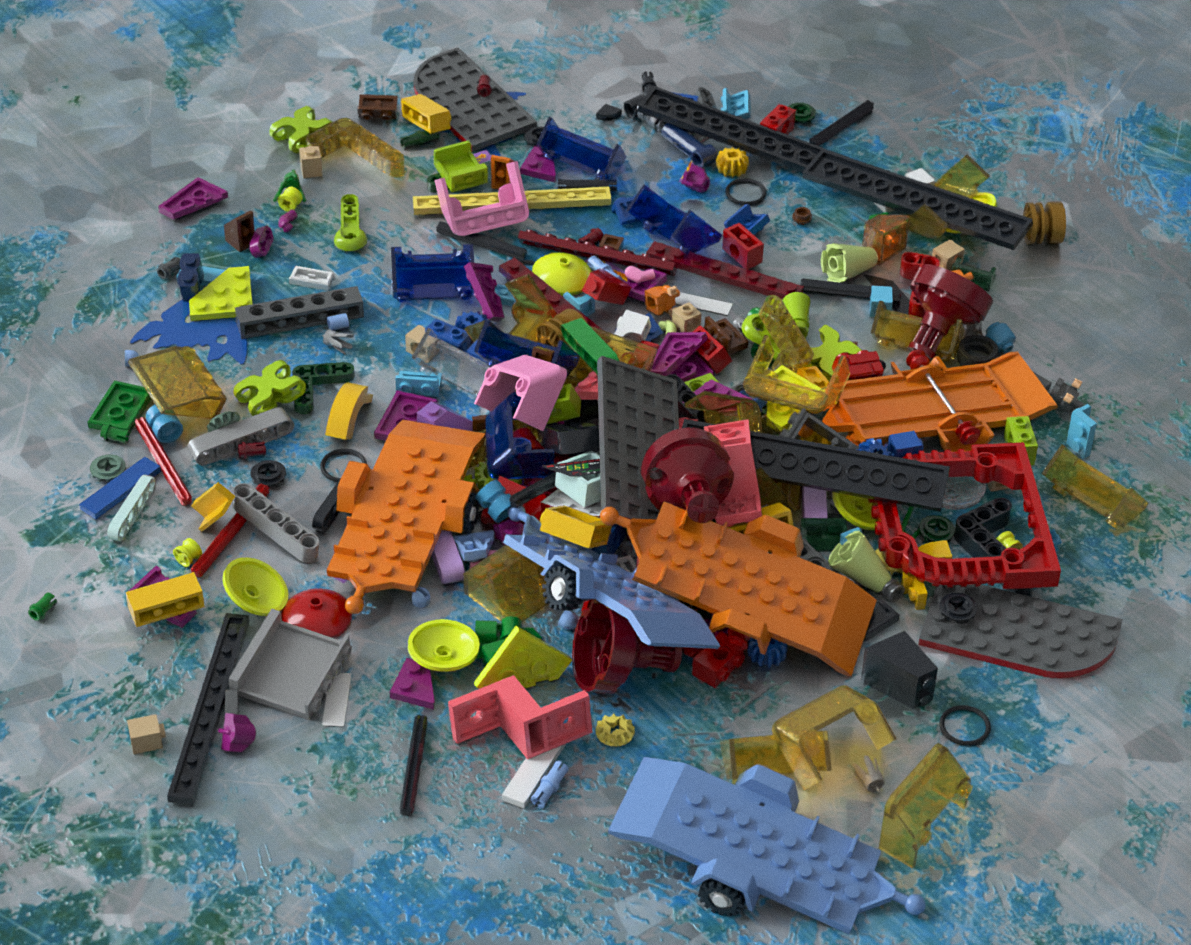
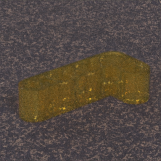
M775 295L767 296L759 310V316L780 350L771 370L775 371L783 365L797 374L798 368L808 367L814 357V353L783 301Z

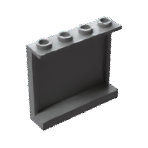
M271 609L229 677L230 689H238L240 697L310 720L313 713L318 712L324 694L329 693L333 678L340 674L344 659H348L351 655L350 635L346 634L343 640L340 641L281 621L280 611Z

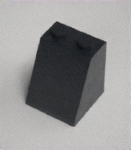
M902 631L865 648L861 681L914 709L921 705H927L933 700L938 667L905 631Z

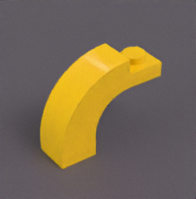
M347 382L340 388L329 414L325 435L345 440L352 439L360 408L365 403H372L373 394L367 393L368 386Z
M947 540L930 542L918 547L919 551L933 557L952 559ZM902 571L901 585L905 587L904 594L909 595V599L914 602L916 610L925 609L928 594L925 584L919 582L916 576L908 572L906 575Z

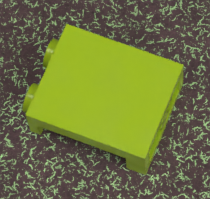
M469 140L434 149V166L441 177L445 178L446 185L451 192L488 183V167L485 163H478L471 152V142Z

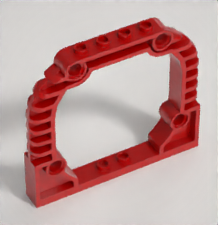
M1024 442L971 445V451H964V449H958L957 452H951L950 449H945L944 452L932 450L931 453L918 451V454H911L910 452L902 457L949 466L950 472L948 477L969 476L974 477L980 483L996 481L1012 490H1021L1024 498V512H1028V526L1032 528L1035 538L1020 550L1017 548H1006L1002 551L1001 556L955 559L933 557L919 551L915 539L902 531L895 503L868 499V502L873 505L871 507L872 519H876L875 534L880 537L878 540L879 551L883 552L886 564L892 568H900L906 575L908 572L916 576L919 582L924 583V581H927L935 587L946 585L947 588H952L953 585L967 587L969 584H974L975 587H980L981 584L994 586L995 583H1001L1003 589L1058 587L1061 568Z

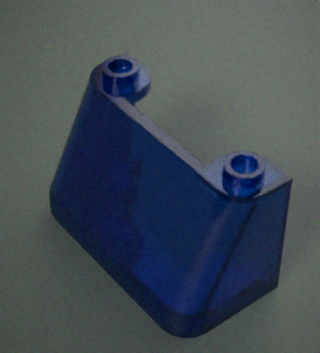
M463 244V250L457 252V249H453V253L412 255V251H408V254H405L401 251V247H391L393 298L397 299L398 302L451 298L469 300L474 296V289L466 277V270L464 268L469 262L474 263L473 244Z

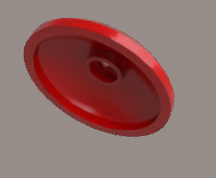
M314 588L304 590L291 597L282 609L281 617L284 622L335 639L348 629L352 620V614L345 608L347 599L344 596L329 589Z

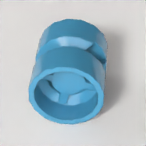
M168 403L154 404L146 413V421L160 442L171 443L182 435L183 425Z
M493 480L478 492L475 499L484 509L488 508V514L496 523H499L508 517V509L511 506L509 498L511 495L505 494L506 489L498 480Z

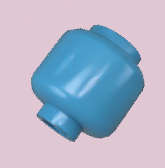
M995 322L986 329L985 336L997 344L998 353L1003 352L1005 354L1014 348L1013 344L1016 341V336L1006 323Z

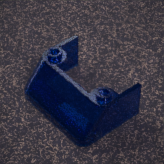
M548 117L536 144L544 154V158L550 161H554V159L596 175V178L600 180H612L627 157L619 144H616L614 149L559 128L552 117Z
M644 184L626 210L644 224L642 227L644 230L651 234L656 232L679 245L678 249L687 255L689 252L694 254L718 243L723 237L720 232L693 211L688 210L686 213L678 209Z
M485 319L474 350L476 354L487 361V366L492 367L522 355L532 356V350L535 346L555 351L551 363L567 370L566 378L578 365L580 356L564 341L559 340L556 348L504 333L487 319Z
M516 391L509 394L486 416L487 474L493 479H498L499 476L506 479L545 478L554 473L553 470L543 468V465L555 464L554 449L532 450L531 442L528 439L522 437L513 438L512 420H517L513 416L522 398L517 395Z

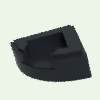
M605 104L596 113V119L605 120V118L611 117L616 119L622 115V109Z

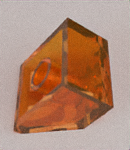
M878 214L865 223L862 246L871 247L877 252V265L880 266L906 249L910 222L908 215Z

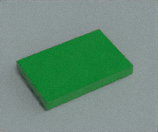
M114 380L88 420V428L101 430L103 425L111 424L112 427L129 430L131 433L136 425L135 420L140 419L155 395L154 389Z

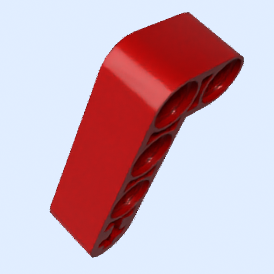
M906 252L901 257L900 275L905 279L913 280L919 267H922L923 264L939 266L940 261L934 256ZM912 291L908 316L912 320L921 321L925 311Z

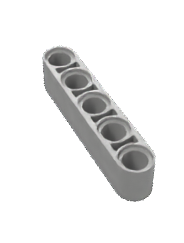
M274 408L195 437L188 443L187 449L197 464L204 466L237 454L238 444H242V442H245V444L262 441L267 443L292 432L294 422L283 408Z
M241 483L234 487L233 494L235 498L232 506L237 513L301 562L313 563L317 560L319 538L251 485Z

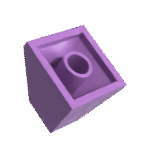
M431 401L417 412V422L473 431L470 419L447 406Z

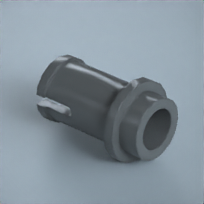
M175 256L167 263L160 264L157 269L158 276L162 279L170 278L172 273L180 269V258Z

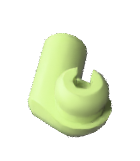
M670 320L659 322V327L666 334L668 332H676V325Z

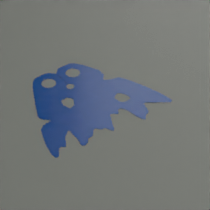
M180 300L161 314L163 321L149 322L130 341V343L140 339L146 341L153 336L162 334L153 348L169 347L176 344L181 349V353L186 352L196 344H199L201 347L209 345L208 362L214 359L218 360L225 353H228L237 362L244 364L247 354V338L241 339L235 322L236 317L185 323V318L190 315L189 301ZM225 335L227 336V342L225 344L218 343L217 337Z

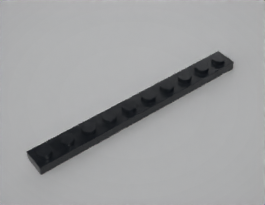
M225 614L167 794L168 802L193 805L225 703V690L230 687L229 677L236 667L249 626V615Z

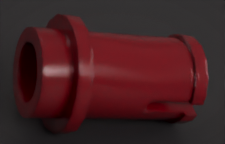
M488 75L480 76L479 85L477 86V93L482 97H487L492 92L490 86L491 78Z
M593 228L590 230V233L578 239V243H584L585 241L594 244L600 243L604 234L599 228Z
M242 442V444H238L239 457L246 459L248 456L266 455L265 442L248 444Z

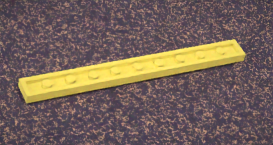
M609 187L525 191L529 209L611 205ZM498 192L449 195V198L453 197L460 201L462 211L499 203ZM438 195L413 196L414 215L443 214Z

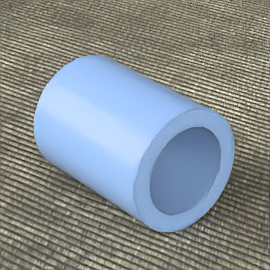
M342 313L327 317L328 328L334 331L349 327L347 314Z

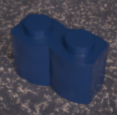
M184 253L180 259L181 271L178 274L177 282L183 301H189L202 290L200 284L204 278V271L198 253Z

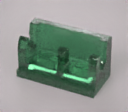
M957 257L952 266V271L960 269L963 274L971 272L974 277L971 281L989 292L996 279L995 272L997 268L992 267L989 272L960 264L962 258Z
M801 518L800 531L802 538H805L818 552H832L836 545L840 543V534L847 531L846 518Z

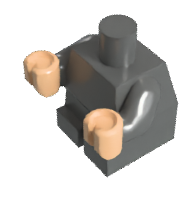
M1059 377L1050 392V396L1058 405V408L1054 410L1069 413L1072 407L1077 409L1083 406L1084 403L1077 400L1080 394L1077 392V389L1080 388L1082 381L1075 378L1070 386Z

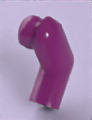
M291 209L281 216L278 220L279 228L283 229L285 233L289 232L293 228L290 222L298 217L297 213Z

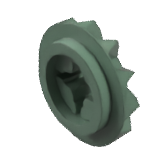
M228 411L221 413L211 419L207 425V430L211 432L240 421L241 417L238 412Z
M112 454L99 456L90 465L92 477L97 478L99 482L103 480L109 482V480L116 478L126 470L125 461L121 457ZM108 465L110 466V471H106Z

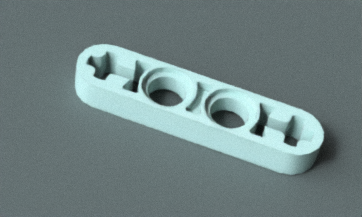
M148 475L140 477L111 521L107 532L108 539L121 542L125 538L155 491V477Z

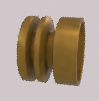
M1061 201L1047 202L1045 208H1043L1041 202H1037L1035 205L1033 202H1027L1024 206L1023 216L1033 219V226L1024 236L1025 242L1027 244H1034L1035 242L1041 244L1045 236L1048 244L1063 243L1066 233V214L1063 203Z
M566 309L554 318L540 324L536 329L539 346L556 351L554 363H563L567 359L572 358L574 354H577L565 341L561 332L562 324L578 318H582L586 322L583 316L576 310Z

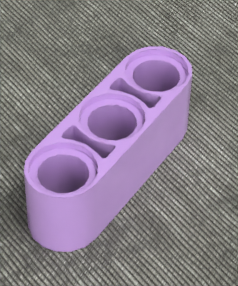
M802 486L803 529L826 530L827 500L825 490Z
M442 530L432 552V558L441 583L444 585L465 580V570L451 531Z

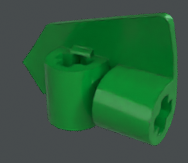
M514 616L503 618L501 623H497V621L476 620L475 633L480 644L476 659L483 658L482 645L503 639L506 640L515 626L542 640V637L534 628L522 627V621Z

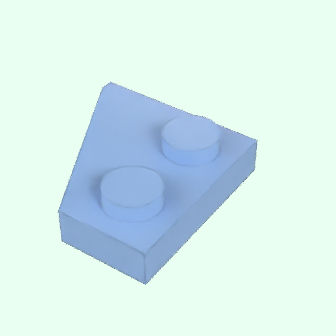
M489 530L453 536L461 558L467 562H477L479 559L487 558L495 540V531Z

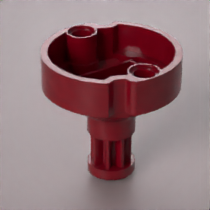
M923 264L922 267H919L910 287L924 309L925 315L920 322L921 327L913 342H910L907 347L908 351L923 350L931 362L936 356L935 352L942 339L947 336L951 326L980 324L981 321L985 320L993 304L992 297L977 284L955 272L939 266Z
M681 428L664 434L650 446L641 466V475L646 484L645 489L652 504L659 511L663 502L687 511L689 518L697 523H707L717 516L719 505L728 496L734 480V472L729 464L730 457L723 443L712 433L698 428ZM654 467L658 468L655 471H650Z
M596 599L591 601L588 610H583L576 626L572 646L573 673L578 686L582 690L601 694H614L617 688L625 683L633 667L642 669L647 667L660 668L664 672L674 673L680 665L682 647L648 646L640 640L627 618Z

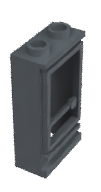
M805 408L798 413L794 412L788 420L790 424L788 429L784 428L779 434L782 437L795 439L804 424L831 442L832 446L859 449L857 445L814 417Z

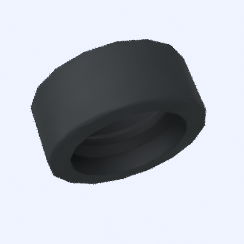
M966 336L958 345L957 361L960 366L987 363L998 357L997 344L986 336ZM977 350L986 353L988 356L976 357L967 352Z

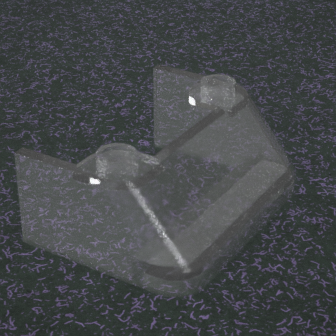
M430 328L426 330L411 357L420 366L419 371L428 376L432 373L476 396L475 400L485 379V372L488 368L492 367L439 339Z

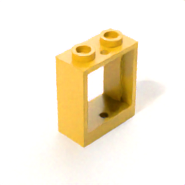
M565 505L546 508L540 517V531L588 549L607 545L612 525H605L598 517Z

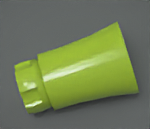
M801 292L790 293L782 300L788 334L794 340L806 338L809 332L811 300L808 295Z

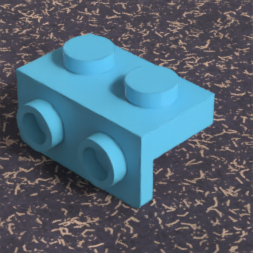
M724 88L723 96H721L723 105L721 111L746 120L751 118V95L749 91L745 90L730 96L727 88Z
M400 371L395 379L396 391L420 396L439 397L442 374Z
M1089 404L1072 412L1066 442L1068 446L1083 458L1091 454L1097 423L1090 418L1091 406Z

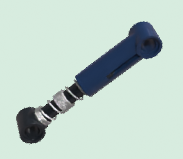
M638 95L624 102V111L629 118L634 119L637 117L647 122L652 128L658 130L666 141L691 158L694 165L704 168L716 162L718 153L713 145L703 144L678 126L638 112L639 104L645 98L644 95Z

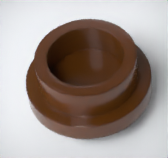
M798 207L793 212L792 219L800 225H805L811 222L812 214L808 208Z

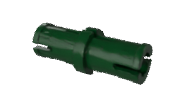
M418 130L414 134L400 137V145L403 149L416 145L421 146L428 141L439 139L440 135L439 132L430 134L427 131Z

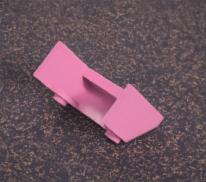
M518 161L506 164L511 183L500 187L498 191L499 203L462 211V206L458 199L449 198L445 178L434 180L442 213L455 235L465 236L520 223L528 218L529 208Z
M522 355L496 364L485 372V379L474 404L504 417L516 390L517 395L522 398L513 418L544 431L566 380L567 370L557 364L528 355Z

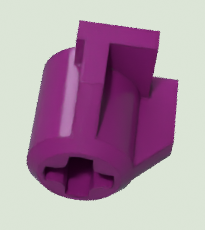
M691 164L690 170L684 172L681 184L697 192L704 193L710 186V179L703 168Z
M511 519L500 524H494L493 529L496 539L500 540L506 549L511 548L503 543L505 535H522L524 524L512 521Z
M225 714L224 729L220 728L218 730L219 733L223 734L221 750L243 752L254 742L256 728L247 715Z

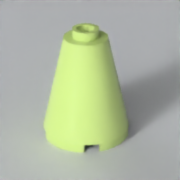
M832 243L828 244L826 250L822 251L820 262L823 273H827L829 277L827 278L828 281L843 283L875 267L878 261V254L871 247Z
M860 531L848 534L845 537L847 541L843 545L838 543L831 552L828 559L831 568L876 593L882 592L883 587L891 580L890 573L864 534Z

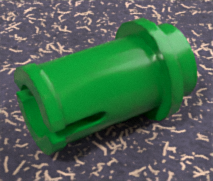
M111 424L103 425L101 428L100 437L104 438V441L113 440L127 444L130 438L126 437L127 435L130 436L129 430L115 428Z
M49 592L45 593L37 603L30 605L28 610L29 616L35 621L44 619L46 613L57 604V599L51 602L55 596Z

